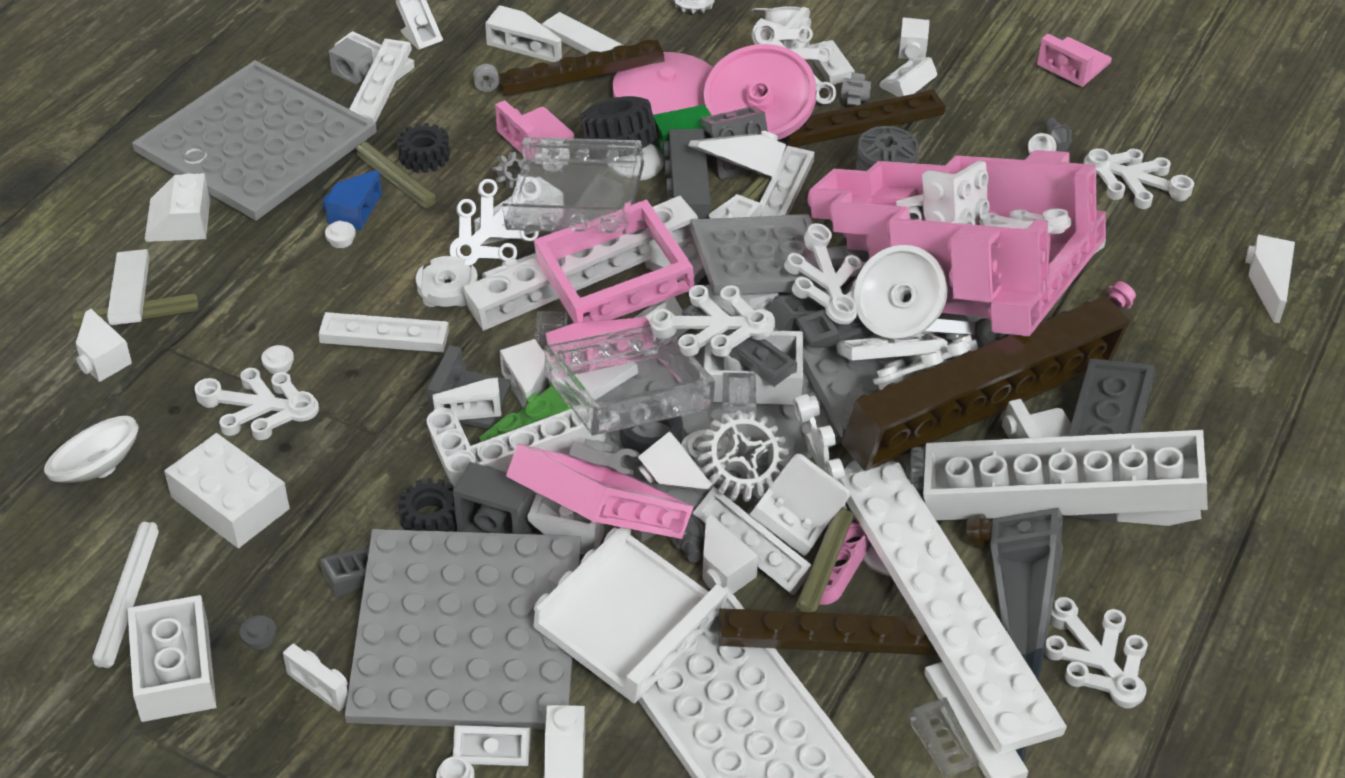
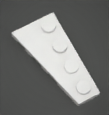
M737 194L709 214V219L758 217L763 212L762 205L759 202ZM694 241L680 246V248L693 266L694 285L696 286L706 275L696 244ZM664 253L645 261L646 268L653 271L671 265Z

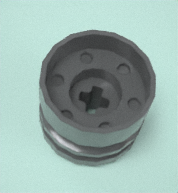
M880 126L871 128L859 138L856 170L867 171L878 161L917 164L919 143L908 131L897 127Z

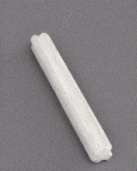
M144 521L138 527L92 657L95 661V666L99 668H110L114 664L128 623L127 608L134 606L159 533L157 524L154 522L148 523Z

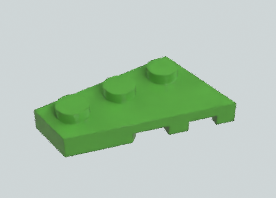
M556 375L549 380L551 386L539 395L535 392L526 399L528 405L521 411L507 414L479 437L480 441H486L575 408L559 376Z

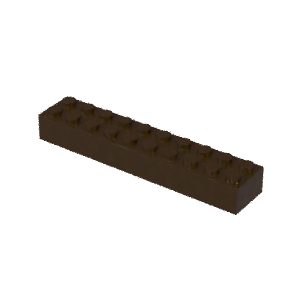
M1106 296L1094 301L1088 300L1077 308L1070 311L1064 310L1051 319L1042 320L1030 336L1011 334L1001 340L990 341L982 348L974 351L969 350L960 357L948 362L943 361L927 371L916 372L908 379L898 383H890L882 390L872 394H864L853 405L854 408L849 423L846 426L842 445L864 471L876 468L911 452L912 447H923L926 443L937 441L1006 410L1009 401L1021 399L1022 402H1025L1086 375L1090 358L1112 361L1130 320Z

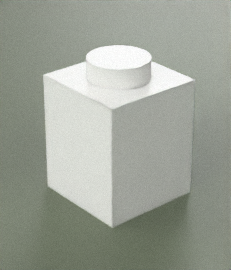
M903 18L899 59L926 57L929 20Z

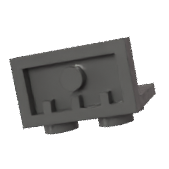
M754 106L700 118L701 128L710 133L712 138L761 134L762 131L768 132L765 112ZM715 157L717 176L720 179L752 172Z
M449 345L427 389L429 412L434 411V394L490 378H498L501 409L511 388V380L466 371V362L462 359V348ZM444 404V408H451V405ZM497 417L459 420V423L490 429L493 427Z

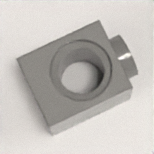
M345 38L329 50L331 72L356 85L365 79L373 63L372 49L349 38Z

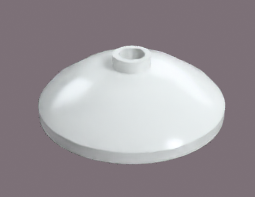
M897 245L886 248L870 258L857 277L854 287V301L857 305V314L870 331L883 338L904 340L915 337L929 329L942 313L948 291L946 275L940 263L930 253L919 247ZM911 293V299L908 302H904V296Z
M118 416L83 430L52 454L44 467L45 474L51 481L59 483L85 482L97 477L104 478L110 475L116 469V465L125 458L135 442L138 424L130 416Z

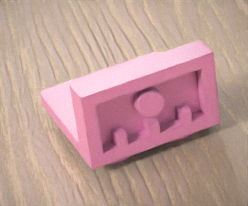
M1047 34L1041 40L1037 65L1083 87L1111 64L1112 58L1070 37L1060 40Z
M505 100L495 104L497 131L528 160L535 157V153H537L536 146L542 145L545 139L557 138L563 144L574 139V133L545 107H540L521 115L516 108L514 109Z

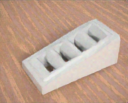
M498 378L485 379L433 395L434 410L444 408V404H450L451 408L449 409L455 412L458 420L501 416Z

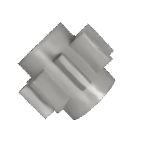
M852 72L851 79H843L841 99H848L847 106L851 107L861 105V101L869 102L871 81H865V74Z
M510 152L508 160L503 155L498 156L499 165L492 167V170L497 171L498 178L496 183L506 181V188L508 189L513 188L514 181L519 185L524 181L522 179L524 175L530 173L529 170L525 169L524 165L527 159H516V152ZM511 166V168L515 169V174L507 172V167Z

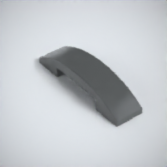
M911 293L904 296V302H908L911 299ZM825 309L796 319V324L811 347L836 346L838 341L864 339L875 334L862 323L858 314L850 324H839L832 321L826 314Z

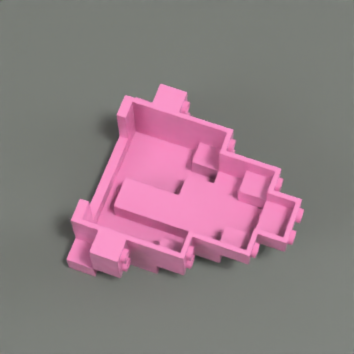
M1034 150L1025 160L956 155L945 166L878 161L867 171L833 169L815 184L808 193V205L811 207L812 218L830 219L833 221V232L844 234V237L847 238V249L869 252V259L878 252L897 245H911L930 253L942 266L947 279V299L942 313L986 317L991 320L992 332L1030 336L1106 239L1105 211H1096V165L1069 163V152ZM977 161H984L989 176L987 200L990 207L988 213H995L999 216L1010 218V212L1013 210L1021 209L1043 215V212L1049 209H1063L1068 212V217L1071 218V226L1065 229L1063 233L1050 234L1048 233V220L1035 219L1027 229L980 225V222L973 225L910 219L909 207L896 206V201L923 194L922 174L928 170L957 174Z

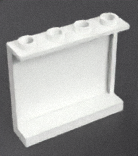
M615 527L607 534L603 544L597 550L591 549L587 552L577 569L573 572L568 571L562 576L556 589L550 594H543L534 606V628L635 704L718 618L719 608H725L728 591L719 584H716L708 592L631 536V529L623 527L618 529Z

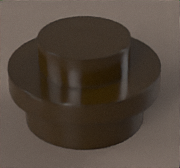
M977 514L974 518H968L966 531L969 544L977 545L978 548H986L988 541H991L992 522L987 520L984 514Z

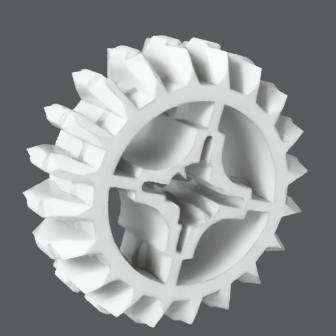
M740 410L736 411L734 420L726 413L721 418L722 423L713 420L710 425L712 430H704L702 437L705 441H700L697 447L703 453L698 455L697 462L705 465L701 469L705 476H712L709 479L710 483L713 486L717 483L720 485L719 495L722 496L726 490L731 491L730 499L735 501L738 494L742 493L744 501L747 502L751 499L753 492L755 497L760 499L764 495V489L767 491L769 487L774 486L773 482L781 473L780 471L788 464L783 460L789 454L788 449L780 447L785 442L784 436L774 437L778 427L774 425L768 429L765 426L768 420L767 417L761 418L760 422L755 421L754 411L749 413L747 419H744ZM743 434L750 435L758 441H749ZM727 436L730 441L728 444L730 452L718 460L717 444ZM738 451H740L742 456L748 455V460L746 461L744 457H737ZM767 452L768 469L764 474L758 476L756 460ZM727 471H737L743 479L734 477Z

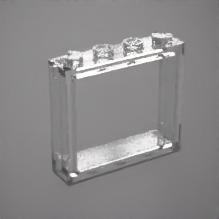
M651 325L545 346L544 374L592 436L713 409L715 380L694 356H685L681 353L678 344L679 340L675 335L666 339L656 337V341H653L654 335ZM658 357L681 384L596 402L575 375ZM606 409L605 413L598 414L599 410Z

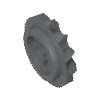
M912 447L911 454L907 455L906 474L924 501L925 452L921 447Z

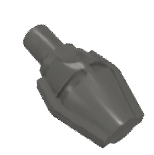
M1051 117L1046 121L1048 127L1047 134L1051 135L1056 141V151L1065 152L1072 143V130L1065 123L1060 124L1056 118Z
M691 513L682 539L671 537L676 548H682L686 552L688 560L695 563L701 559L699 548L701 540L705 539V529L703 524Z

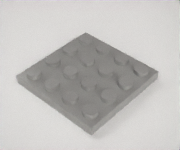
M809 214L691 219L690 231L713 295H720L721 290L729 285L738 287L740 294L793 293L792 287L798 277L810 278L803 273L791 274L785 269L784 263L791 253L800 254L806 262L820 270L814 252L805 246L804 235L808 227L813 224ZM810 279L813 283V286L817 287L821 291L826 290L818 283Z

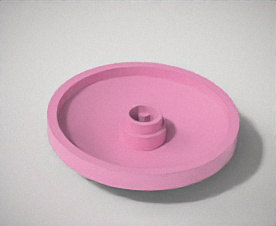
M771 44L750 45L731 52L714 66L704 88L705 104L711 115L754 106L765 112L767 130L779 136L778 140L794 133L808 120L817 98L815 77L808 63L794 51Z
M663 52L665 60L663 62L618 71L613 80V98L636 96L648 99L651 103L653 115L704 105V88L713 67L694 56L675 52Z

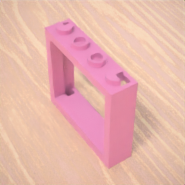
M647 199L534 239L537 262L574 323L613 320L686 293L695 286L692 264ZM647 227L671 265L580 298L557 260ZM588 312L589 315L583 317V314Z
M519 443L506 474V477L593 522L679 539L683 537L694 506L630 475L621 474L614 468L600 466L566 454Z

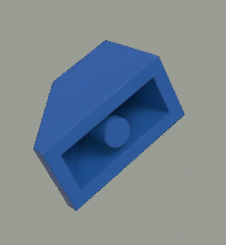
M374 170L335 184L330 194H327L323 201V210L326 211L328 224L344 221L352 224L355 230H362L382 195L380 171Z

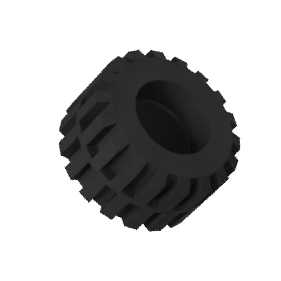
M622 96L607 99L592 105L581 115L588 151L595 155L618 156L629 154L648 146L657 138L651 103L648 99L642 97Z

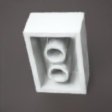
M773 331L769 337L765 338V340L798 362L797 371L775 387L730 354L723 357L714 355L711 341L705 345L703 401L793 405V398L802 395L803 332Z
M215 433L164 470L171 498L237 548H240L290 509L285 482L218 433Z
M201 595L127 608L133 697L141 722L217 708L208 620Z

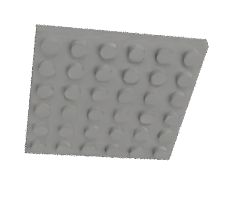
M254 60L132 142L134 152L175 175L205 173L210 195L257 221L355 149L358 144L360 145L374 135L377 129L376 123ZM191 149H199V150H201V152H200V151H192V152H190V153H188V154L186 155V152H187L188 150H191ZM202 158H204V159L202 160V162L196 163V164H190V163H187V162H186V161L195 162V161H199V160H201Z
M372 529L345 710L346 723L455 727V725L531 728L532 730H546L547 705L570 706L573 657L534 628V606L543 594H550L557 588L560 579L566 572H573L580 566L581 536Z

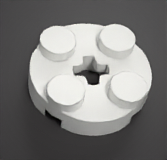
M442 256L430 260L431 265L427 266L424 270L423 266L419 268L416 274L417 291L426 306L448 307L457 305L462 307L467 305L463 287L478 281L477 271L473 265L472 268L466 265L465 260L460 257ZM446 279L451 280L449 283H444Z

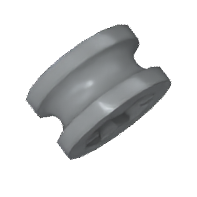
M482 64L474 70V82L477 89L483 92H490L497 88L499 84L498 71L493 65ZM488 75L489 80H484L483 76Z

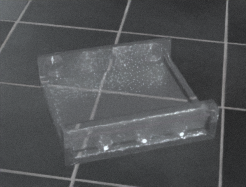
M524 137L522 142L524 161L510 204L502 203L501 206L506 230L557 232L565 228H571L576 232L583 231V233H627L631 218V207L635 202L644 167L641 140Z

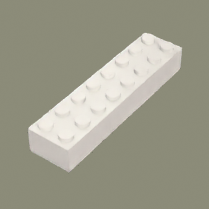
M1203 430L926 443L923 492L925 504L935 520L974 518L977 514H984L986 518H998L1059 508L1062 515L1208 510Z

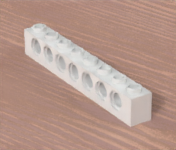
M681 196L652 207L679 247L694 241L690 231L691 219H698V216ZM646 227L558 259L557 262L575 291L659 256L663 252ZM536 256L463 287L467 307L483 331L559 299L539 266Z

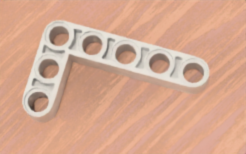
M593 404L577 406L470 446L453 410L449 408L436 409L427 418V425L434 447L454 489L470 462L491 466L494 469L507 472L518 443L569 455L572 442L584 444L585 438L602 442L606 439L601 410Z

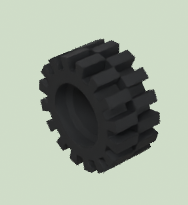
M416 123L414 124L415 128L408 126L406 131L402 130L400 132V136L397 138L399 160L402 166L405 165L406 169L410 170L413 167L414 172L418 173L420 169H423V173H428V169L432 168L434 172L438 170V166L443 168L445 162L450 160L449 136L447 132L445 133L443 127L439 129L436 124L430 127L429 123H424V126Z
M427 478V483L422 484L420 479L415 481V488L409 484L406 487V492H401L398 507L403 530L449 532V530L455 532L457 530L454 488L452 484L448 483L445 486L442 479H438L436 484L433 483V478ZM427 506H438L442 508L440 511L433 514H423L418 512L420 509Z

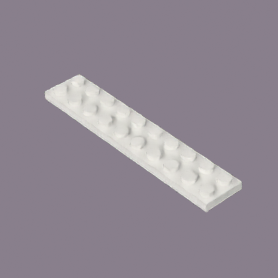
M900 463L847 474L844 478L839 479L838 482L851 493L847 504L997 753H1006L1063 736L1067 728L1066 724L914 485L907 478V474Z

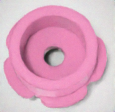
M1118 281L1114 286L1107 288V293L1109 294L1107 298L1118 309H1129L1136 298L1135 291L1124 282Z

